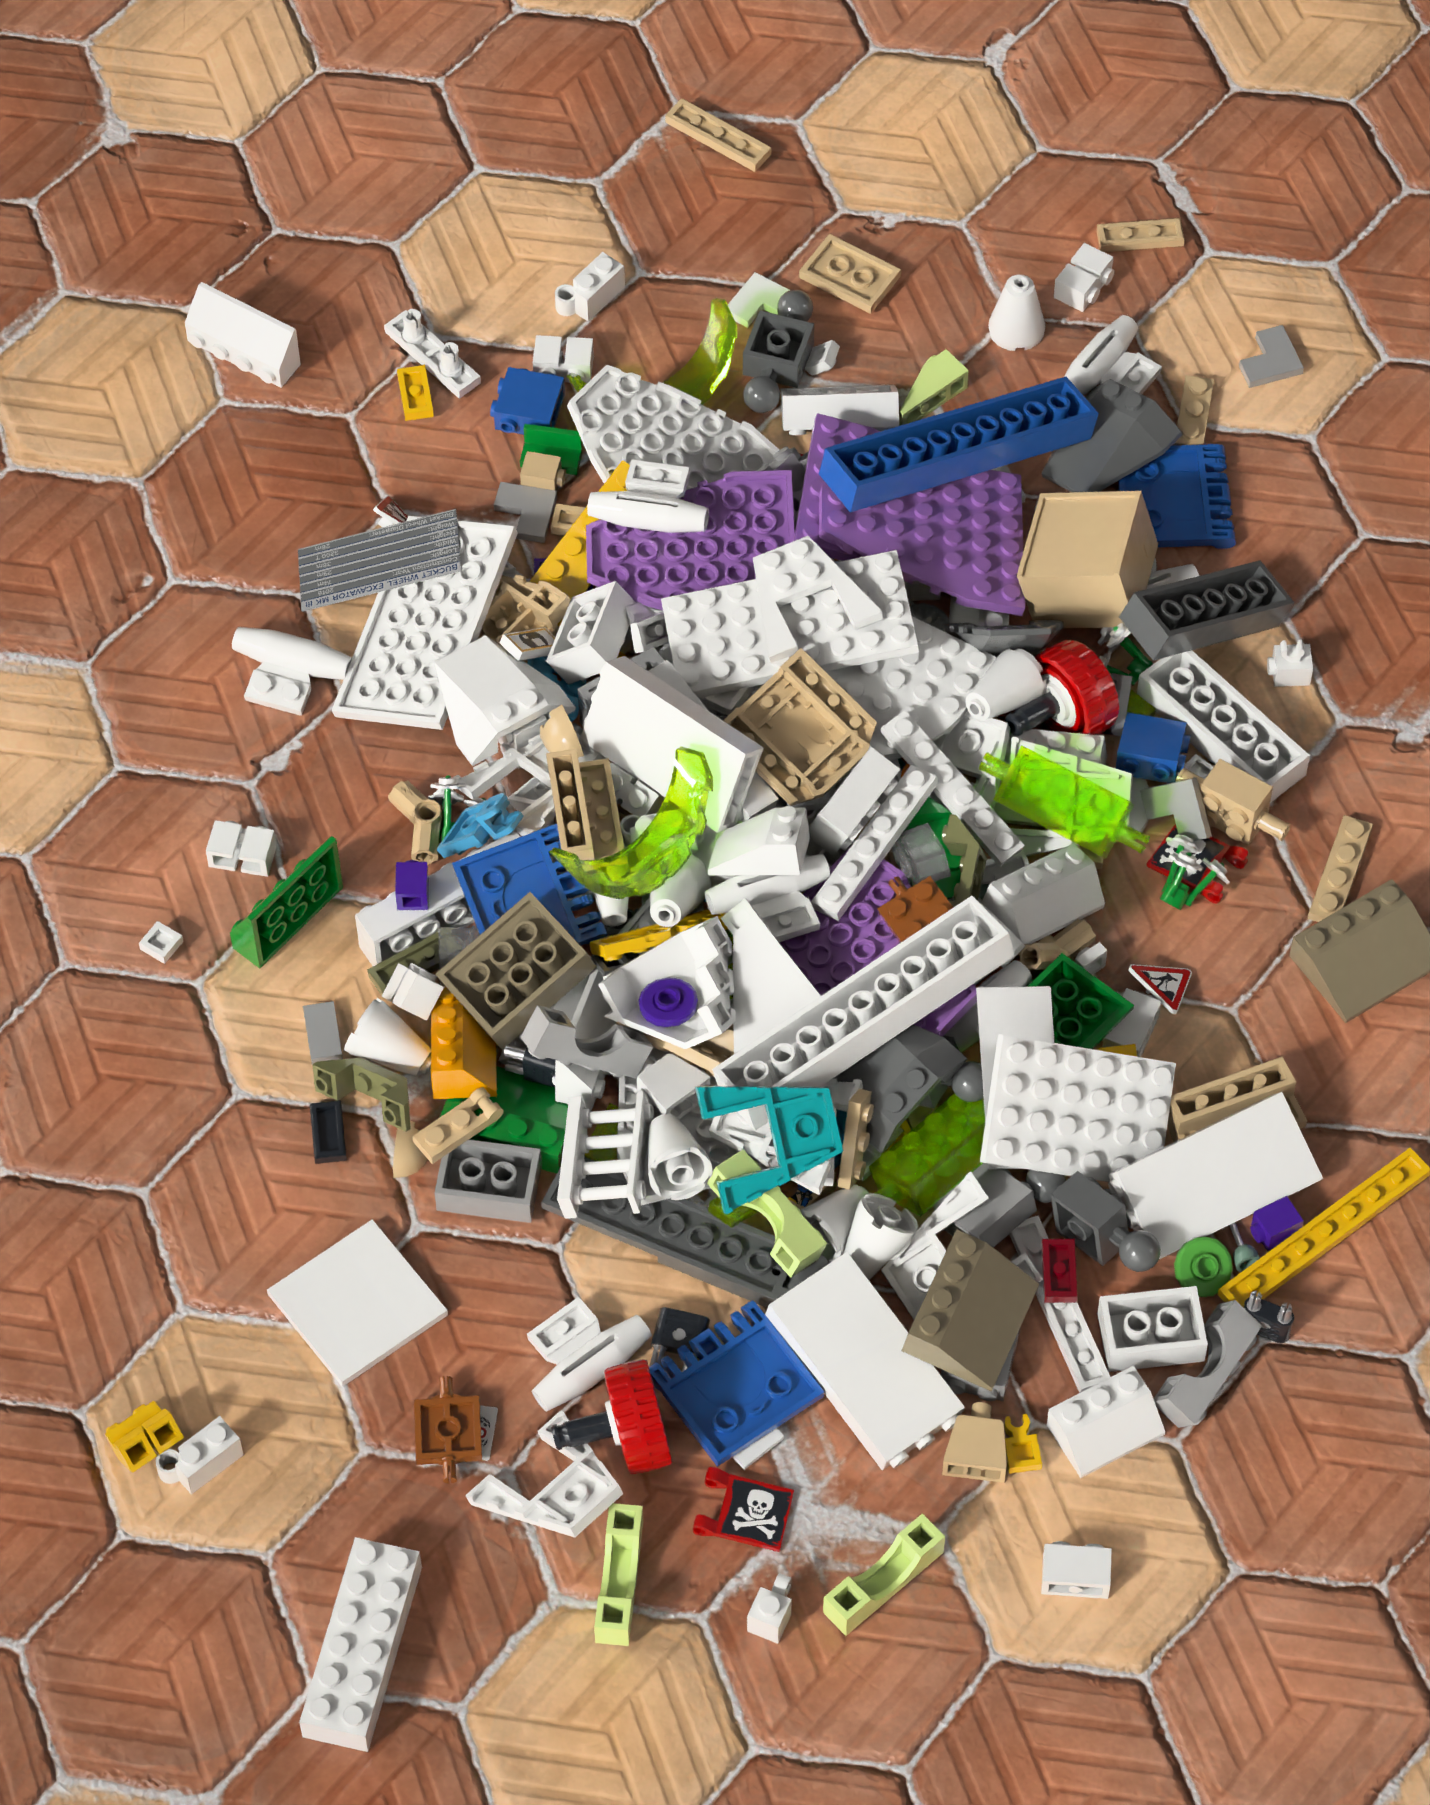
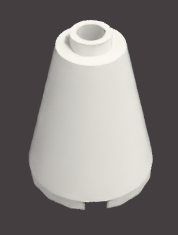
M1014 275L1007 280L989 319L988 326L991 339L998 346L1009 351H1015V348L1025 347V350L1031 349L1039 344L1044 336L1045 321L1035 285L1032 279L1025 275Z
M1009 648L1000 653L967 696L966 705L969 713L978 720H987L1019 709L1044 695L1047 682L1046 680L1042 681L1040 672L1043 669L1033 655L1023 649L1010 650Z
M680 851L665 857L662 856L651 869L650 913L652 919L660 926L672 927L706 899L705 891L710 889L711 877H709L705 870V864L692 854Z
M379 998L374 999L357 1022L358 1027L354 1034H350L344 1050L351 1055L415 1077L420 1073L426 1075L431 1068V1048L384 1001Z
M671 1114L657 1116L649 1125L648 1179L651 1188L657 1195L661 1197V1194L670 1196L671 1200L690 1198L701 1192L706 1187V1180L709 1176L711 1178L713 1174L712 1164L708 1155L676 1116Z
M854 1184L850 1190L842 1188L800 1210L805 1219L813 1228L820 1231L823 1239L827 1242L822 1255L828 1260V1264L840 1257L844 1252L858 1203L862 1197L864 1198L869 1193L862 1186Z
M874 1193L866 1194L859 1201L843 1254L848 1252L868 1280L915 1235L918 1229L917 1220L906 1208L903 1212H900L894 1207L896 1201Z

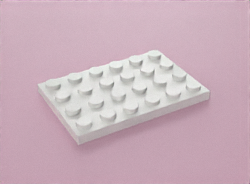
M998 1034L980 1162L1072 1176L1075 1172L1079 1171L1087 1178L1092 1177L1095 1180L1110 1182L1108 1174L1164 1147L1176 1063Z

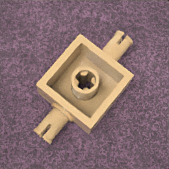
M1222 759L1218 760L1205 779L1185 767L1180 771L1176 782L1197 777L1210 827H1215L1227 833L1233 840L1242 841L1247 845H1250L1260 829L1278 838L1280 841H1283L1287 836L1291 824L1268 813L1273 786Z

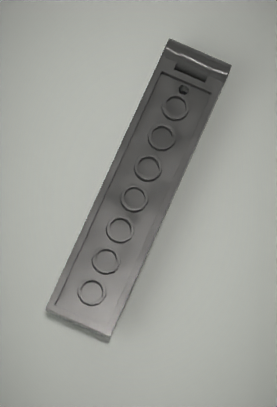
M584 1157L585 1162H595ZM560 1167L541 1205L542 1209L564 1217L557 1201ZM623 1173L586 1175V1178L581 1181L582 1188L627 1185ZM628 1198L583 1201V1204H580L578 1207L577 1218H567L658 1257V1263L749 1301L753 1300L756 1304L768 1308L770 1303L828 1264V1260L821 1254L817 1261L790 1278L770 1255L775 1244L774 1235L687 1199L671 1200L670 1198L641 1205L640 1213H633Z

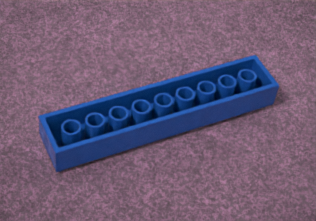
M1066 376L827 447L824 451L819 475L851 513L1089 440L1092 437L1099 413Z

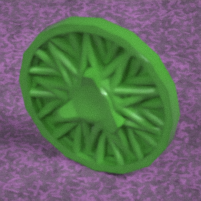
M1206 1236L1192 1238L1184 1243L1177 1252L1174 1263L1175 1277L1180 1286H1197L1199 1297L1217 1294L1219 1288L1230 1281L1233 1270L1232 1259L1227 1248L1218 1240Z

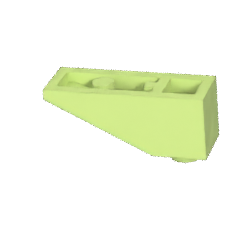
M948 350L931 356L923 365L899 411V426L921 420L968 388L969 370Z

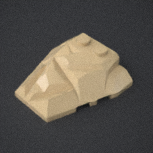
M516 574L514 578L502 575L478 639L486 635L501 645L500 641L503 634L546 627L556 637L559 630L557 624L564 618L570 598L549 582L540 580L536 584L526 581L525 577Z

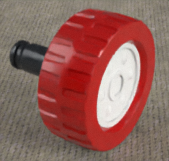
M1064 640L1034 657L1043 669L1040 672L1042 681L1046 680L1047 682L1045 694L1017 709L1014 713L1008 714L1005 718V722L1011 728L1010 733L1014 736H1020L1024 731H1029L1041 723H1044L1050 731L1100 735L1115 724L1119 714V699L1113 679L1100 658L1086 645L1074 640Z
M644 1359L616 1365L604 1371L610 1399L605 1402L607 1411L566 1421L558 1426L554 1424L551 1427L557 1450H563V1447H575L613 1437L615 1445H621L630 1474L653 1471L672 1464V1457L648 1361Z

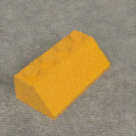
M444 987L431 1011V1078L433 1099L469 1098L476 1089L481 1087L486 1089L490 1097H497L496 1043L449 989Z

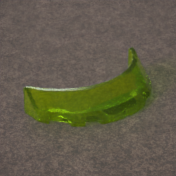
M720 298L711 300L708 327L699 348L680 371L662 382L701 400V405L711 398L721 380L725 379L731 366L730 361L735 339H737V324L726 300ZM570 373L566 375L577 392L587 384L582 381L578 374Z
M683 746L676 749L672 778L659 811L645 831L626 848L611 856L595 860H580L576 854L555 847L549 852L580 884L602 896L624 899V897L634 895L642 896L661 887L669 877H673L687 862L692 854L690 848L697 834H703L707 823L705 810L709 791L713 792V776L705 754Z

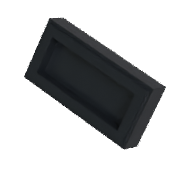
M341 1100L311 1103L310 1115L315 1164L347 1161Z

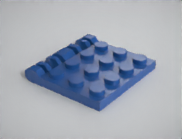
M1223 445L1171 446L1163 455L1118 481L1119 491L1142 492L1158 547L1214 546L1217 549H1228L1236 544L1234 524L1232 520H1227L1233 514L1230 508V488L1227 484L1229 480L1226 473H1221L1227 468L1225 447Z
M557 824L452 863L480 935L529 892L537 898L580 946L590 944L591 941L605 938L608 935L602 922L596 923L601 919L599 912H590L577 918L572 913V911L588 907L594 900L592 895L589 894L567 900V898H574L586 893L589 887L585 877L565 872L567 870L564 867L563 859L552 863L550 856L562 853Z
M753 1300L741 1307L742 1314L739 1311H735L730 1315L733 1324L741 1333L737 1337L733 1336L722 1321L714 1325L716 1333L725 1345H722L716 1335L708 1328L689 1341L690 1347L700 1361L696 1359L687 1346L684 1345L677 1349L679 1357L688 1369L681 1372L669 1356L661 1359L663 1368L657 1362L649 1366L654 1387L666 1398L717 1467L823 1398L825 1393Z

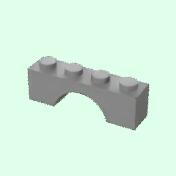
M538 1005L521 1035V1039L528 1047V1052L538 1059L551 1058L564 1065H581L590 1071L602 1070L620 1078L623 1075L637 1078L653 1048L641 1031L614 1024L607 1032L598 1037L577 1039L575 1038L576 1028L563 1011Z
M1236 1300L1218 1304L1204 1324L1209 1351L1208 1360L1203 1371L1197 1377L1187 1374L1168 1377L1154 1397L1156 1407L1178 1428L1195 1426L1205 1418L1207 1414L1206 1408L1210 1402L1222 1393L1224 1389L1223 1383L1227 1377L1239 1368L1240 1358L1257 1341L1256 1335L1262 1325Z

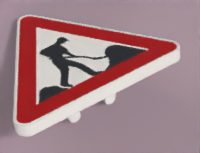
M386 496L373 509L383 517L378 523L381 527L406 522L408 518L406 513L390 496Z
M1131 964L1128 969L1129 972L1146 988V993H1151L1156 999L1161 1001V1004L1170 1013L1176 1014L1190 980L1191 970Z

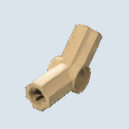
M408 780L400 781L393 787V790L388 795V799L414 824L412 860L431 864L434 861H438L439 852L436 849L439 846L440 832L443 828L440 805L434 800L427 799Z
M1077 919L1054 937L1048 935L1038 943L1024 944L1025 947L1019 952L1020 962L1028 970L1046 969L1061 953L1073 960V957L1081 950L1095 942L1096 935L1085 920Z

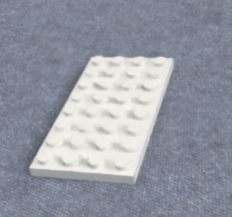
M408 516L407 521L414 520V519L421 518V517ZM457 520L461 572L378 592L333 705L332 712L335 717L443 730L448 718V712L434 662L478 639L518 534L515 526Z
M897 550L835 563L881 609L883 619L855 630L832 586L778 607L798 645V650L802 648L825 672L919 652ZM756 579L661 598L673 666L698 698L763 685L790 658L786 657L773 664L770 663Z

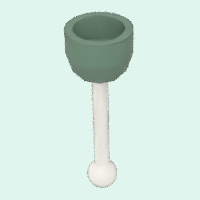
M1234 1222L1229 1225L1238 1246L1233 1253V1261L1237 1271L1242 1272L1260 1259L1253 1246L1243 1243Z

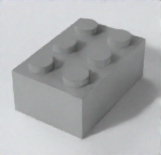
M467 1140L441 1158L435 1188L437 1211L531 1223L542 1169L541 1150Z

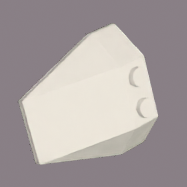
M486 635L434 662L456 745L472 766L498 753V739L542 715L548 721L551 718L549 713L560 705H563L567 715L575 711V706L558 684L523 660L517 661L504 647Z

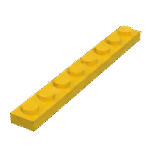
M1408 1148L1219 1288L1218 1296L1224 1302L1236 1300L1243 1308L1246 1299L1250 1297L1253 1291H1257L1256 1297L1260 1292L1262 1295L1261 1299H1265L1429 1177L1430 1167L1411 1148Z

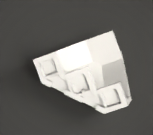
M715 916L676 934L604 976V980L598 985L602 991L603 998L612 1009L604 1017L683 1049L690 1048L725 1032L736 1022L735 1010L730 1008V995L734 994L733 970L728 969V956L732 955V942L718 917ZM668 977L682 979L689 983L696 991L698 998L696 1013L690 1020L673 1027L656 1026L646 1021L639 1008V998L643 989L657 979Z

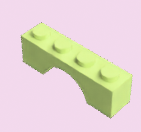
M742 1149L716 1166L707 1184L720 1198L716 1181L762 1169L758 1162ZM779 1186L763 1193L759 1198L741 1205L759 1211L769 1220L775 1233V1244L770 1255L790 1278L817 1261L821 1256L827 1242L823 1239L820 1231L813 1228L805 1219L800 1209L787 1199Z
M617 1503L609 1506L603 1576L594 1625L595 1643L629 1646L643 1530V1506Z
M921 1514L897 1535L888 1551L872 1567L856 1577L848 1576L824 1596L823 1613L847 1636L944 1553L945 1535Z

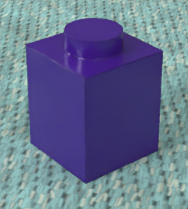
M416 860L396 862L395 896L397 910H428L429 874L427 862Z
M1285 1196L1254 1211L1250 1231L1255 1241L1262 1243L1268 1252L1302 1228L1304 1220L1289 1198Z

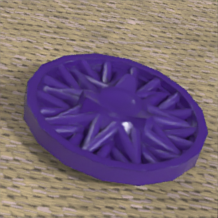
M668 977L653 981L643 989L639 998V1008L642 1016L646 1021L661 1027H673L685 1023L696 1013L698 1006L695 989L689 983L678 978Z

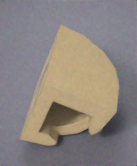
M560 705L549 713L551 718L545 723V726H540V738L549 752L577 749L578 758L583 757L584 754L574 727L563 705Z
M410 1121L411 1129L407 1132L397 1128L393 1158V1178L412 1175L426 1164V1156L413 1142V1135L421 1131L414 1128L415 1122Z

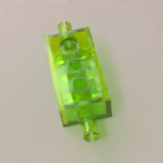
M1022 745L1011 764L991 755L989 752L984 755L983 759L994 766L981 761L979 770L1002 781L993 798L998 804L1105 860L1117 841L1138 851L1140 854L1146 848L1144 845L1136 842L1135 839L1148 844L1150 836L1126 825V820L1134 807V804L1129 800Z
M953 1094L915 1128L904 1135L902 1139L869 1166V1170L878 1188L874 1194L891 1198L898 1205L920 1217L926 1213L936 1202L958 1185L969 1172H973L983 1164L980 1162L985 1129L984 1100L967 1102Z

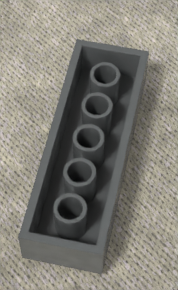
M1261 560L1135 592L1119 618L1154 661L1279 627L1295 602Z

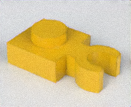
M1027 1414L1022 1415L1023 1425L1021 1427H1014L1011 1424L1010 1416L1005 1418L1004 1429L1006 1434L1010 1436V1438H1005L1006 1461L1009 1474L1042 1469L1037 1434L1027 1435L1030 1426V1419Z

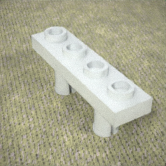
M405 310L384 325L386 334L421 365H425V368L459 399L481 384V376L459 358L457 344L453 342L444 344L421 324V313L418 310Z

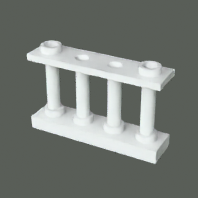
M643 1091L637 1092L635 1108L591 1111L586 1109L582 1096L569 1097L557 1201L565 1219L577 1218L579 1205L583 1204V1201L628 1198L633 1213H640L641 1200L646 1199V1185L643 1179L649 1123L654 1119L653 1105L648 1104ZM634 1121L633 1133L592 1137L587 1135V1128H591L592 1124ZM631 1146L630 1159L585 1162L584 1160L585 1153H588L591 1149ZM629 1172L627 1185L582 1188L581 1181L586 1178V1175Z

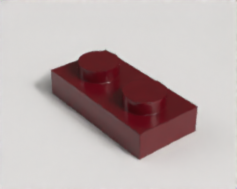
M1042 1239L1044 1303H1077L1075 1239Z

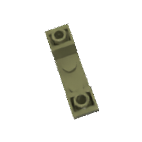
M950 814L948 825H945L943 828L942 840L951 855L962 856L960 860V883L955 885L954 900H948L955 907L970 896H973L978 901L987 857L957 815Z
M363 1058L317 1061L312 1064L315 1091L337 1101L354 1090L360 1091L381 1101L383 1122L406 1132L411 1129L406 1077Z

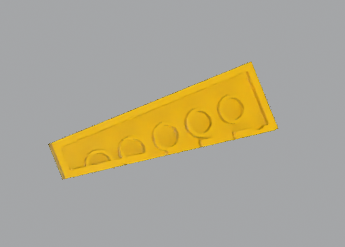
M622 460L598 492L627 491L625 481L630 465ZM586 507L529 582L536 584L540 580L549 582L568 595L570 601L572 597L586 592L589 586H591L590 583H587L586 525L601 519L588 516ZM562 620L557 624L559 628L562 623Z
M706 909L688 914L672 927H663L656 923L591 941V953L604 957L605 961H612L622 958L625 953L646 952L650 950V947L657 946L676 934L715 916L718 917L724 930L728 928L721 919L726 913L712 915L710 910Z

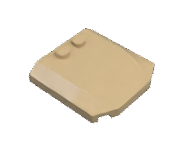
M802 648L793 654L779 668L778 672L739 708L737 707L723 720L763 747L755 772L790 806L823 797L866 754L877 724Z

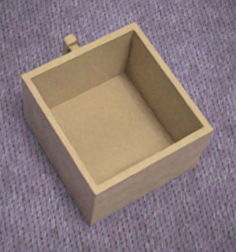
M1141 491L1040 493L1017 573V578L1032 620L1064 621V628L1115 627L1123 623L1119 616L1135 592L1147 589L1158 548L1156 535Z

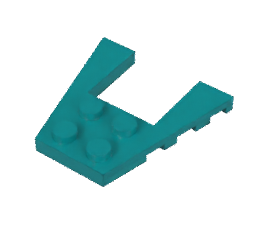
M695 1087L702 1119L765 1105L779 1166L716 1181L724 1214L733 1212L739 1206L759 1198L763 1193L778 1185L781 1186L796 1175L808 1171L843 1152L831 1094L827 1087Z

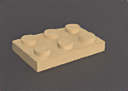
M831 234L825 238L799 270L800 279L870 314L901 277V269Z

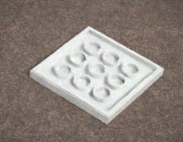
M370 1220L267 1289L268 1296L342 1387L448 1316V1311L373 1220Z

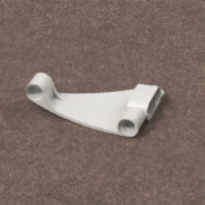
M746 898L721 917L724 924L733 934V1009L735 1010L736 1022L733 1024L734 1054L822 996L770 932L762 917Z

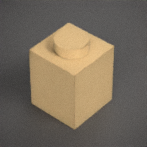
M527 451L520 473L521 485L557 491L558 486L563 487L566 470L561 467V457Z

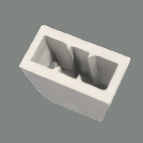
M666 1054L655 1063L648 1057L637 1077V1092H644L648 1104L653 1105L655 1118L659 1115L671 1114L681 1119L699 1105L695 1087L710 1086V1076L673 1054Z

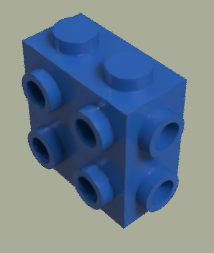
M508 367L505 378L501 377L499 380L498 400H493L490 416L494 417L495 429L506 433L524 435V424L555 428L565 397L564 377L533 372L523 368Z
M1127 712L1117 751L1115 769L1131 773L1135 778L1164 783L1175 782L1177 772L1180 773L1185 767L1186 755H1182V753H1188L1191 736L1185 735L1187 722Z

